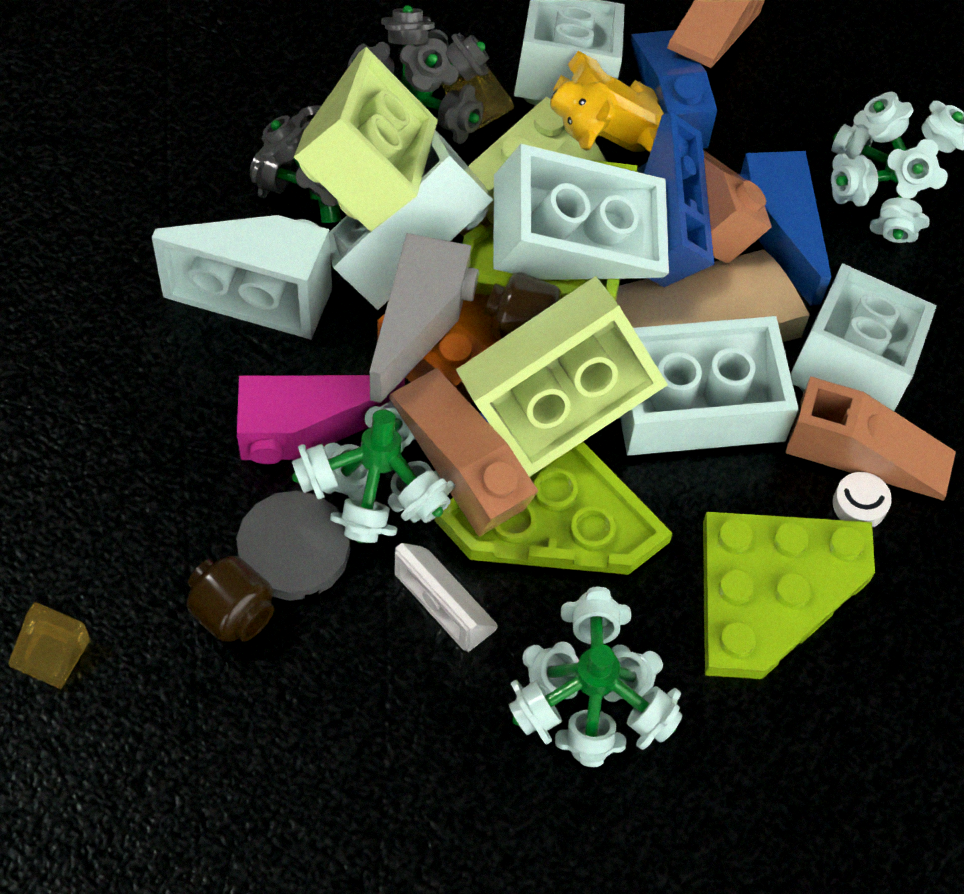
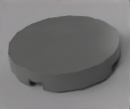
M302 491L275 493L256 503L242 519L236 538L239 557L270 583L273 597L289 601L305 599V595L313 594L318 590L320 594L332 587L345 571L350 554V541L344 535L345 526L330 520L331 513L339 512L337 508L323 498L317 499L316 494L304 493Z

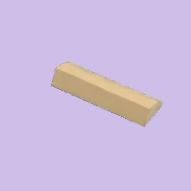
M765 250L737 256L729 264L721 260L716 261L714 265L666 287H662L650 279L620 285L616 300L633 328L776 316L782 342L801 338L810 316L787 274Z

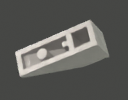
M406 233L369 371L370 401L381 403L459 321L463 300L473 302L479 269L470 268L471 245Z

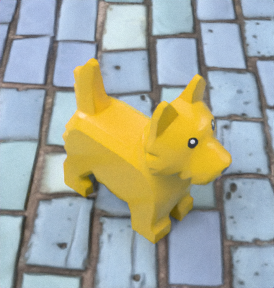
M577 51L568 63L569 69L573 72L572 80L570 81L569 78L560 75L553 88L554 93L550 101L551 109L562 117L565 131L579 142L581 149L586 151L591 149L596 137L600 135L632 152H642L645 150L651 152L661 117L664 115L658 104L659 99L655 91L636 80L630 87L617 78L606 74L597 60Z

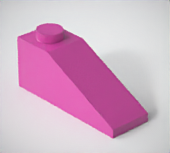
M370 375L239 376L237 438L241 460H252L259 464H275L281 460L301 458L298 449L299 445H305L306 449L319 444H323L325 447L329 443H335L369 428L365 423L366 412L372 406L381 407L390 401L389 395L381 403L370 401ZM405 378L392 390L391 393L405 386Z

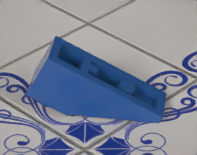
M676 30L632 34L630 41L642 84L655 91L659 99L658 104L664 114L671 111L702 132L703 148H708L717 114V107L705 69L700 63L667 49L669 41Z
M671 111L661 117L644 174L664 178L666 181L669 274L664 278H648L662 287L669 286L714 265L702 132Z
M806 151L746 153L741 173L738 175L753 182L761 189L766 198L765 208L772 226L757 240L781 266L792 284L809 305L820 306L831 279V272Z

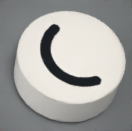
M854 472L845 476L840 481L833 496V508L840 520L872 522L873 528L880 524L891 506V493L886 483L876 475L867 472Z

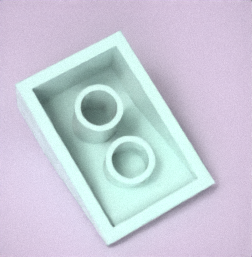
M530 0L514 96L524 98L526 102L533 105L540 103L546 96L551 99L554 93L553 88L560 75L569 78L570 81L572 80L573 72L569 69L568 63L577 51L597 60L606 74L618 79L622 62L625 4L603 0Z
M520 144L494 174L493 269L513 274L518 272L541 280L592 279L595 276L598 279L664 278L669 274L665 179Z
M279 215L155 229L152 235V242L163 298L312 339L332 291L329 229L319 227L309 220H294Z
M842 263L791 371L792 384L799 387L804 393L810 376L865 392L892 411H895L913 377L936 305Z

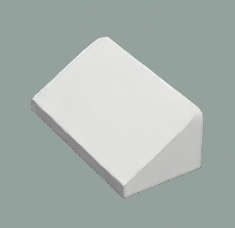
M401 543L395 548V575L464 651H471L496 631V622L428 549Z

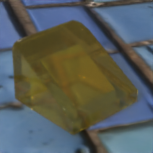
M490 70L488 74L483 76L477 74L470 81L465 80L459 74L454 84H442L446 94L451 90L460 91L465 85L475 87V97L478 101L483 102L484 106L482 121L477 129L484 127L515 108L512 99Z
M34 602L27 612L8 664L16 670L62 689L90 641L86 627L76 619Z

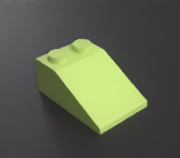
M365 47L355 57L304 130L294 158L299 162L302 171L310 180L321 183L337 199L339 206L347 216L354 220H359L372 232L417 197L438 120Z

